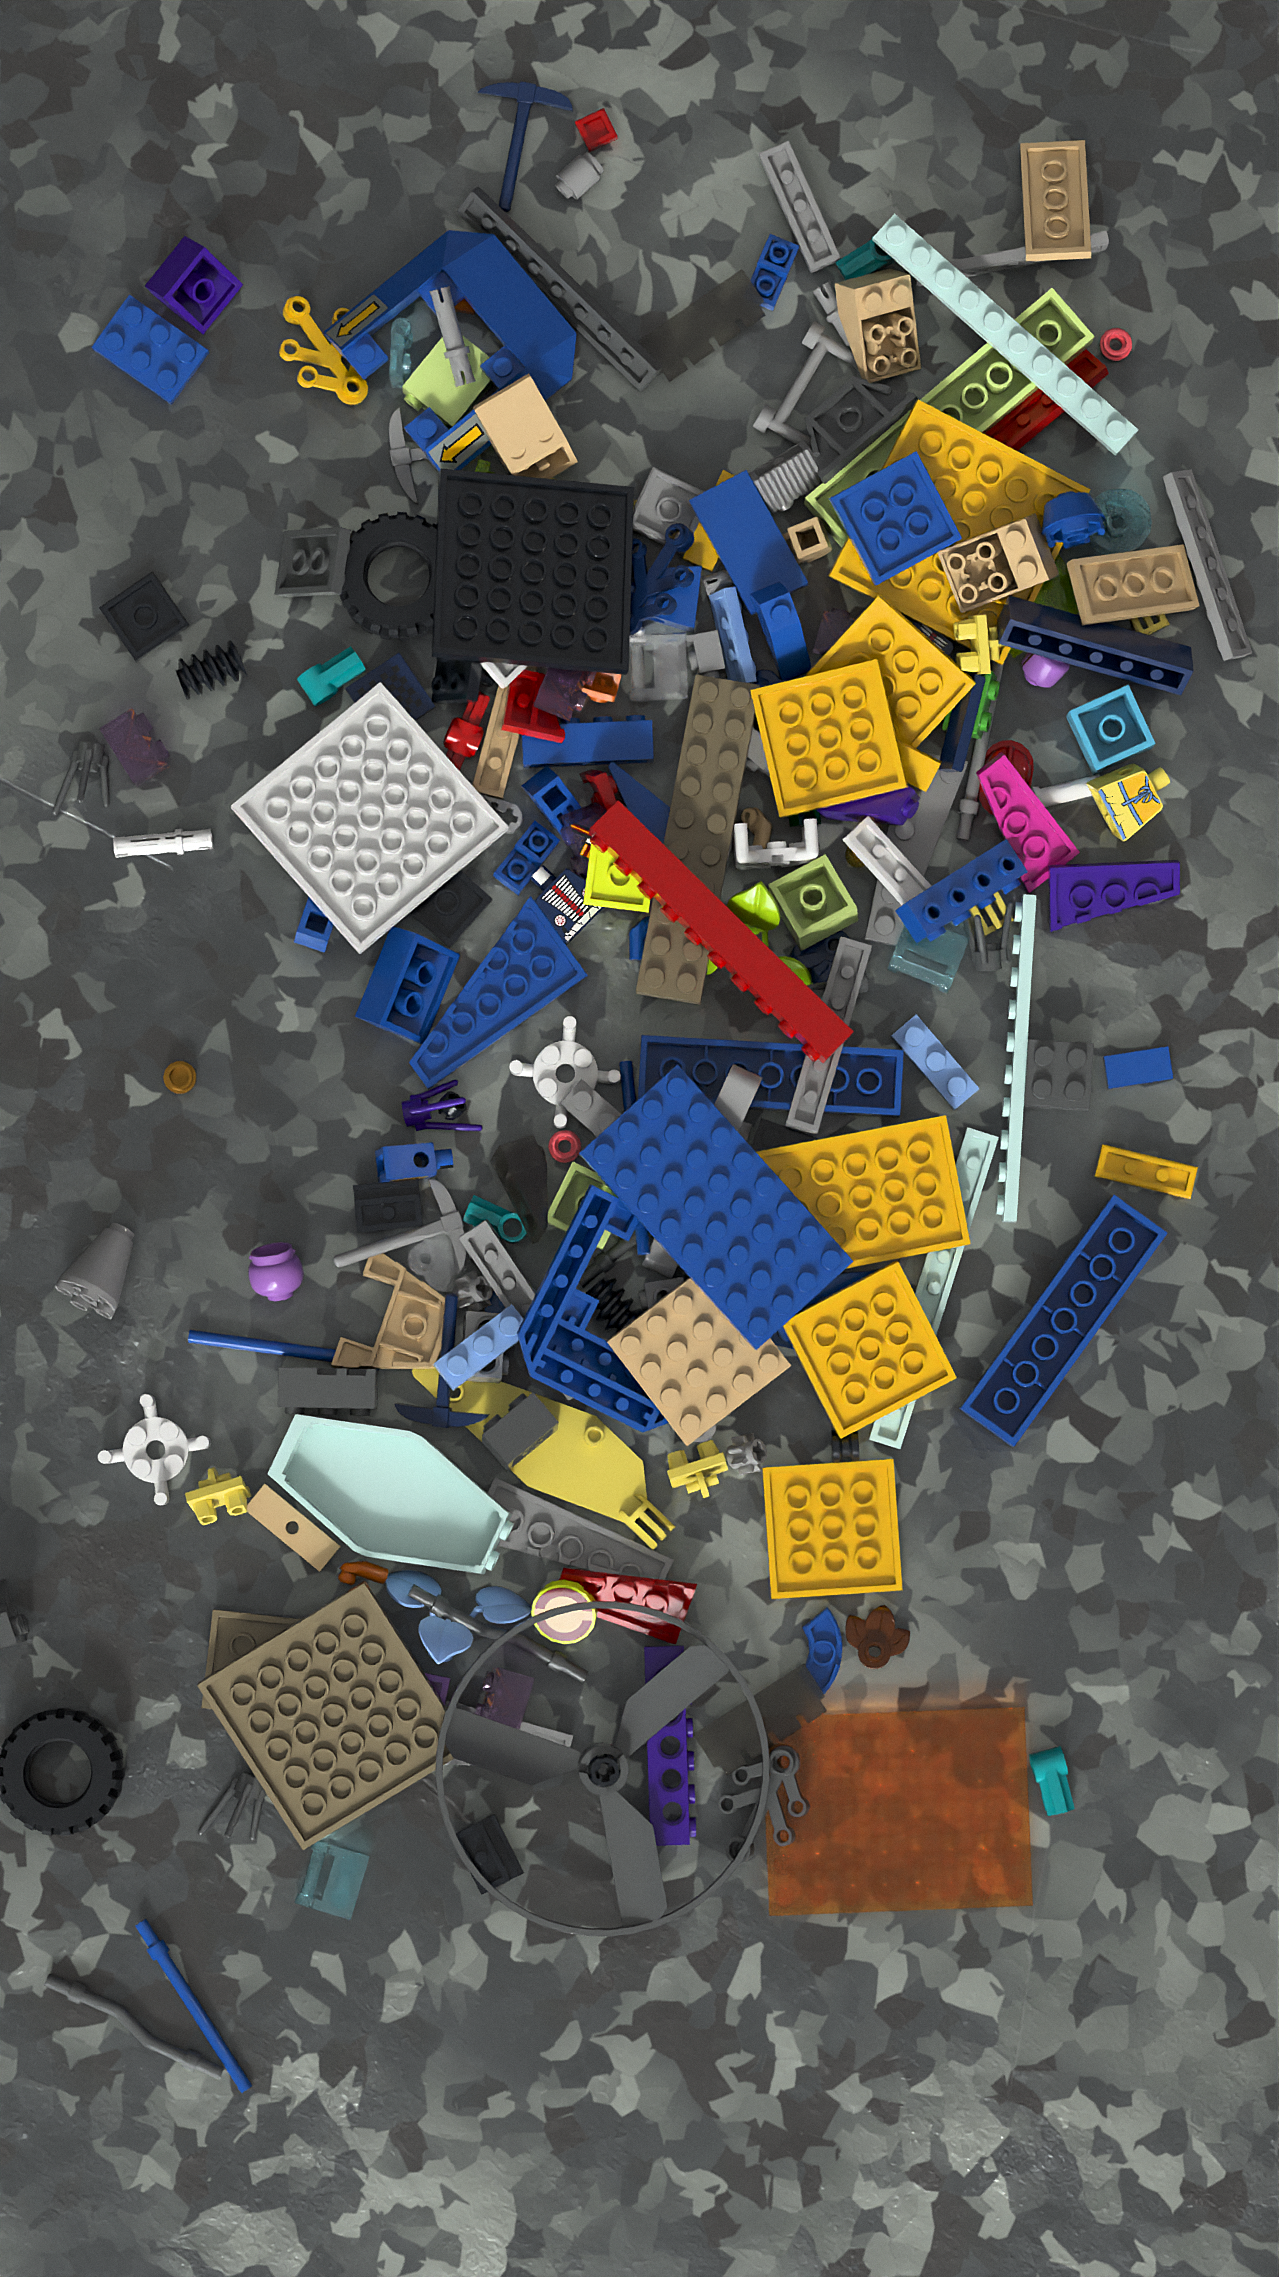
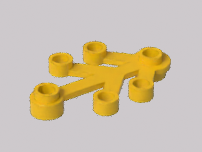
M301 296L290 297L284 305L283 316L291 324H300L317 351L300 347L298 342L293 339H286L279 348L281 358L285 361L298 360L329 368L336 377L319 375L314 367L304 366L297 375V381L302 387L310 388L314 386L334 391L338 398L348 405L361 403L368 393L367 382L360 377L351 365L349 371L341 362L342 355L332 343L329 344L309 315L311 310L309 302ZM300 304L303 307V311H295L292 305ZM347 308L337 309L332 317V324L338 320V315H345L350 310ZM285 346H291V347H293L294 350H295V353H294V354H288V353H286L285 350H284V347H285ZM305 372L310 373L313 376V380H305L302 374ZM352 383L356 385L358 391H349L347 384Z

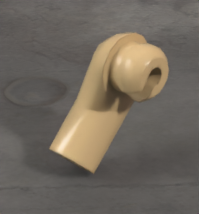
M750 807L744 809L741 814V820L743 823H747V827L754 834L753 846L761 845L763 849L767 848V843L770 842L772 824L758 808Z

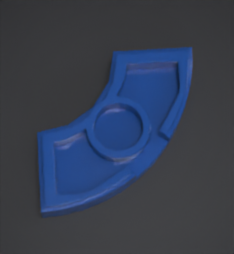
M828 1607L802 1627L808 1638L809 1653L805 1665L797 1673L818 1700L834 1682L842 1658L840 1629Z

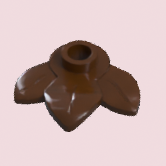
M881 1605L874 1609L868 1615L866 1621L853 1615H849L846 1621L845 1632L847 1641L858 1650L860 1662L869 1669L884 1667L891 1656L903 1653L909 1644L910 1631L902 1628L895 1629L894 1616L886 1605ZM876 1647L880 1650L881 1654L873 1657L869 1654L868 1650Z

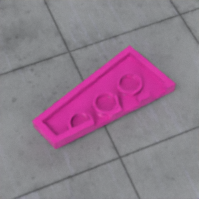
M1001 752L979 769L976 774L1004 840H1008L1028 871L1020 878L1026 891L1030 893L1048 879V865H1065L1080 852L1007 757Z

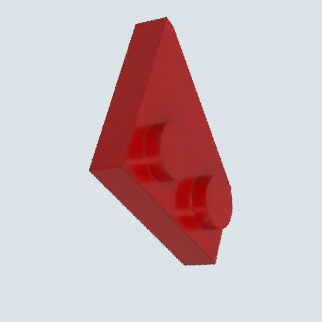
M524 669L508 685L501 730L563 743L565 731L564 728H560L556 716L557 708L553 698L549 695V689L545 683V674Z

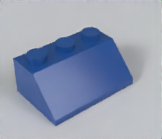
M393 926L389 930L355 1017L423 1044L428 1037L460 954L417 933Z

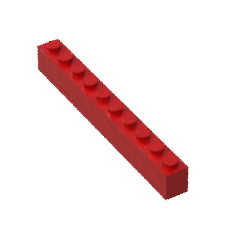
M619 800L590 827L589 834L592 836L590 842L603 854L607 851L615 859L613 864L623 875L627 877L631 874L639 882L637 888L649 900L654 897L662 905L660 908L661 912L671 922L674 923L677 920L685 927V936L696 946L701 943L710 952L707 955L710 961L719 969L725 967L733 975L731 981L741 991H750L757 998L754 1001L756 1006L766 1015L772 1013L780 1021L778 1027L791 1039L795 1036L804 1045L801 1048L802 1051L812 1061L816 1062L819 1059L824 1064L853 1034L854 1031Z

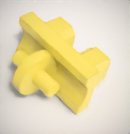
M986 615L968 616V619L955 622L953 624L955 640L970 639L971 652L956 653V663L960 666V670L973 672V674L977 675L991 674L990 660H999V647L1004 646L998 644L997 627L987 629Z
M713 1440L697 1445L700 1460L688 1463L684 1450L668 1454L670 1470H667L672 1489L685 1485L688 1494L701 1490L703 1498L710 1497L707 1487L719 1484L716 1474L728 1471L723 1452L719 1453Z
M215 1467L208 1469L209 1479L198 1482L199 1489L185 1493L187 1503L202 1525L213 1523L218 1519L215 1508L226 1505L227 1512L230 1515L236 1516L246 1513L247 1498L251 1497L250 1488L245 1485L241 1476L232 1478L230 1473L219 1475Z

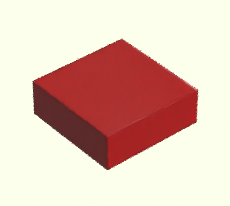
M604 108L575 121V126L589 153L618 139Z

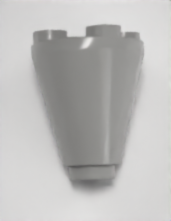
M111 1223L110 1227L105 1228L61 1274L55 1288L59 1292L71 1296L70 1303L83 1311H87L91 1307L98 1314L112 1319L119 1305L133 1248L132 1239L135 1236L134 1233L120 1224Z

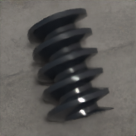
M231 640L227 641L226 652L219 645H216L215 656H212L207 649L203 650L202 661L195 654H191V665H187L180 658L178 660V670H176L187 700L190 699V689H193L197 695H202L203 684L210 691H214L215 680H218L225 687L227 686L228 675L235 682L239 681V671H242L248 677L238 649Z
M603 1278L586 1292V1294L599 1300L595 1310L600 1309L596 1320L598 1322L609 1320L604 1329L606 1332L615 1329L617 1332L620 1331L642 1312L640 1308L633 1311L629 1310L634 1301L632 1298L624 1301L621 1300L625 1292L623 1288L616 1291L612 1290L617 1281L615 1278L607 1281Z

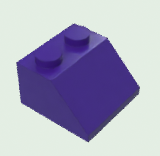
M186 236L182 238L145 285L160 302L201 334L207 331L243 286L204 246Z

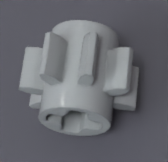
M471 1271L454 1280L457 1286L453 1289V1294L458 1295L459 1308H468V1311L478 1312L482 1308L491 1305L489 1299L493 1294V1289L484 1276L477 1277L476 1271Z
M754 1433L732 1437L733 1445L727 1448V1462L733 1469H739V1475L761 1471L762 1467L760 1464L764 1463L767 1458L765 1444L760 1439L754 1440Z

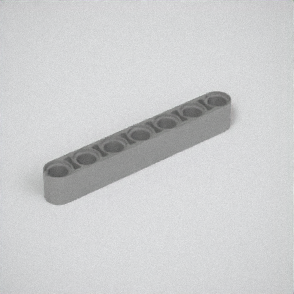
M733 1064L714 1106L739 1131L763 1077ZM654 1238L650 1246L651 1253L646 1255L642 1266L672 1279L678 1264Z

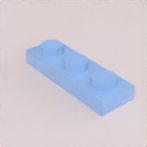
M736 587L723 588L709 595L715 627L719 634L727 679L752 684L757 682L755 675L756 666L751 658L748 644L749 635L744 627L741 614V601L737 596Z
M917 1014L891 1035L894 1041L904 1050L905 1054L953 1110L957 1109L979 1090V1087Z
M511 1304L437 1360L433 1366L454 1391L519 1341L517 1331L523 1321L522 1316Z

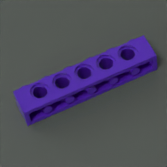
M684 1645L644 1646L645 1684L684 1652ZM686 1708L678 1714L675 1720L670 1721L647 1741L649 1822L653 1825L657 1846L690 1845V1837H696V1817H689V1804H695V1784H688V1771H694V1751H687V1738H693V1719L686 1718ZM666 1736L676 1737L680 1742L679 1750L674 1754L664 1753L660 1746L663 1738ZM668 1769H675L681 1775L680 1783L675 1787H667L662 1782V1774ZM669 1802H676L682 1808L681 1816L676 1820H668L663 1815V1808Z

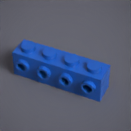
M1005 839L915 896L895 911L916 944L926 937L929 942H932L947 932L943 926L951 921L957 926L972 916L968 910L976 905L979 910H982L996 901L994 894L1001 889L1004 894H1007L1021 885L1018 878L1028 871L1008 840Z

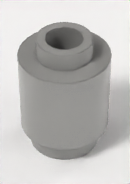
M589 152L584 153L582 156L577 155L556 174L558 182L555 186L567 199L572 196L578 200L600 180L599 175L604 172V169Z

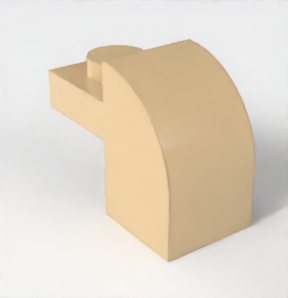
M814 517L787 528L788 532L782 534L798 565L814 561L832 551L822 519L819 517Z

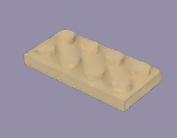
M1085 140L1020 143L1026 261L1091 258Z
M1184 544L1078 558L1066 563L1082 626L1190 611L1200 606Z

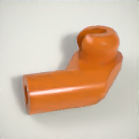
M368 1561L346 1562L339 1568L341 1572L338 1580L348 1585L355 1584L356 1576H360L384 1584L389 1571L387 1568Z

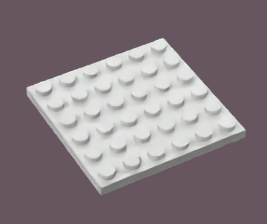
M381 682L231 805V809L359 954L365 951L509 829V826Z

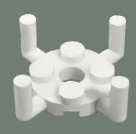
M804 819V827H801L802 842L791 843L789 848H787L785 841L769 842L765 849L761 845L749 846L747 823L734 824L735 867L738 870L771 868V866H804L817 859L819 855L817 819Z
M567 1016L563 1021L562 1041L545 1047L537 1056L534 1064L521 1063L518 1060H514L509 1066L513 1075L533 1077L539 1094L551 1104L556 1105L554 1125L558 1129L565 1128L568 1119V1111L560 1102L581 1079L593 1089H595L597 1083L616 1085L621 1079L620 1072L617 1070H598L591 1052L575 1042L577 1025L576 1019L572 1016ZM561 1065H570L574 1069L575 1077L571 1082L562 1083L556 1078V1070Z
M144 1394L140 1398V1404L143 1406L145 1419L129 1429L124 1439L123 1448L103 1450L98 1454V1460L103 1464L125 1461L128 1469L136 1477L143 1481L154 1483L156 1493L154 1502L157 1505H166L170 1499L167 1481L180 1473L187 1462L190 1451L208 1449L211 1446V1440L207 1436L187 1439L185 1433L176 1423L158 1417L155 1398L152 1395ZM154 1440L161 1441L165 1446V1454L157 1460L150 1458L147 1454V1446Z

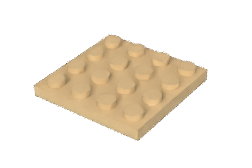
M690 1277L606 1341L686 1446L791 1366L771 1338L757 1350H754Z

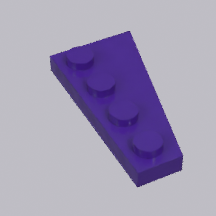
M1178 860L1048 865L1049 930L1052 932L1062 929L1063 926L1090 921L1094 917L1121 912L1125 908L1136 905L1141 906L1180 895V862Z

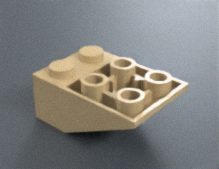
M889 268L835 283L839 318L861 378L872 383L921 369L910 274Z
M529 373L473 406L507 475L550 479L578 462L565 435Z
M1036 513L937 552L961 613L1048 581L1059 575L1046 538L1041 534L1042 528Z

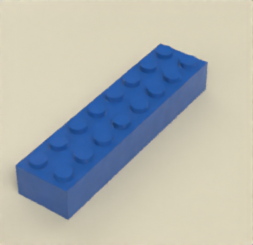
M641 1035L638 1099L678 1064L714 1105L732 1065L735 1064L763 1077L749 1109L789 1112L806 1055L801 1049L804 1045ZM843 1046L823 1114L899 1118L904 1050Z
M1112 1195L959 1409L1011 1447H1014L1167 1235V1232L1119 1197Z

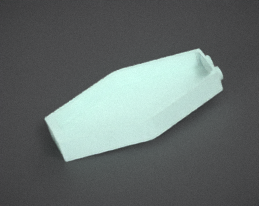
M295 1414L268 1471V1475L353 1551L370 1558L485 1574L487 1569L493 1570L500 1555L496 1551L501 1539L507 1540L514 1524L510 1522L512 1516L510 1512L431 1442L411 1431Z

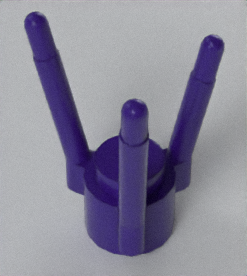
M457 1080L444 1083L421 1094L410 1095V1100L402 1101V1111L406 1127L415 1126L416 1131L425 1129L481 1131L483 1129L482 1125L426 1122V1120L432 1119L431 1111L466 1102L464 1097L429 1104V1100H425L457 1086Z

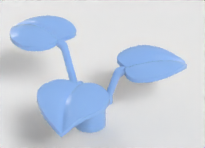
M412 1570L396 1571L388 1574L385 1581L387 1592L391 1598L405 1607L419 1608L424 1606V1604L408 1596L414 1584L434 1596L441 1595L439 1584L432 1577L422 1572ZM490 1586L478 1591L475 1600L479 1606L473 1609L470 1616L475 1618L479 1613L483 1612V1616L489 1622L506 1624L527 1617L531 1613L532 1608L513 1591L503 1587ZM431 1612L429 1617L420 1621L418 1627L420 1638L428 1651V1655L438 1665L452 1660L454 1655L467 1650L473 1641L472 1633L466 1626L458 1622H451L450 1619L444 1620L436 1617Z

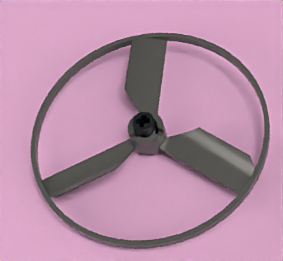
M590 1601L553 1608L532 1616L512 1627L478 1656L464 1674L445 1711L436 1750L435 1778L438 1801L450 1839L463 1863L475 1879L492 1896L524 1918L547 1928L584 1936H619L653 1929L681 1917L708 1899L728 1880L749 1850L760 1826L768 1794L770 1759L767 1735L755 1698L743 1676L731 1660L711 1640L680 1619L656 1609L618 1601ZM595 1608L636 1611L674 1624L705 1644L689 1646L627 1699L615 1746L603 1742L595 1743L581 1752L456 1707L468 1682L492 1653L517 1633L556 1615ZM730 1671L748 1700L760 1738L762 1781L759 1801L747 1836L734 1859L723 1873L705 1891L690 1902L671 1913L663 1915L667 1908V1901L653 1825L618 1792L628 1779L629 1766L626 1759ZM445 1745L454 1759L531 1786L574 1770L578 1771L583 1785L590 1792L599 1795L622 1927L585 1928L548 1920L512 1902L489 1883L467 1856L456 1836L449 1817L443 1787V1753ZM601 1763H605L609 1767L606 1768V1774L604 1775L598 1772Z

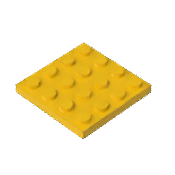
M880 594L805 675L809 676L878 659L896 737L914 748L920 745L976 684L966 671L960 670V666Z
M878 659L750 690L780 818L908 788Z
M894 1261L802 1309L783 1325L837 1435L841 1439L957 1378L898 1261Z
M894 1459L762 1468L771 1599L903 1590Z

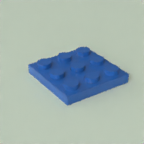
M917 451L829 498L874 585L884 582L962 539Z

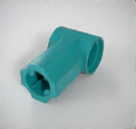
M871 239L838 260L836 265L844 279L849 280L874 273L883 266L892 264L895 260L889 255H879L875 251L877 244Z
M350 646L324 664L319 663L309 668L297 678V681L316 707L338 693L340 687L365 672L366 668Z
M473 1195L462 1221L476 1226L485 1219H488L499 1237L508 1243H518L525 1238L528 1227L525 1219L520 1214L513 1213ZM510 1219H516L522 1224V1232L516 1237H509L504 1233V1224Z
M1061 1746L1029 1754L1032 1772L1036 1783H1039L1047 1816L1074 1810L1075 1807L1066 1777L1068 1769Z

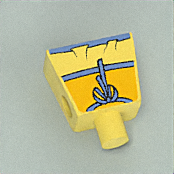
M1129 764L1090 780L1086 784L1112 835L1122 841H1126L1162 810L1163 804L1156 792L1170 784V779L1161 767L1147 774L1138 765Z

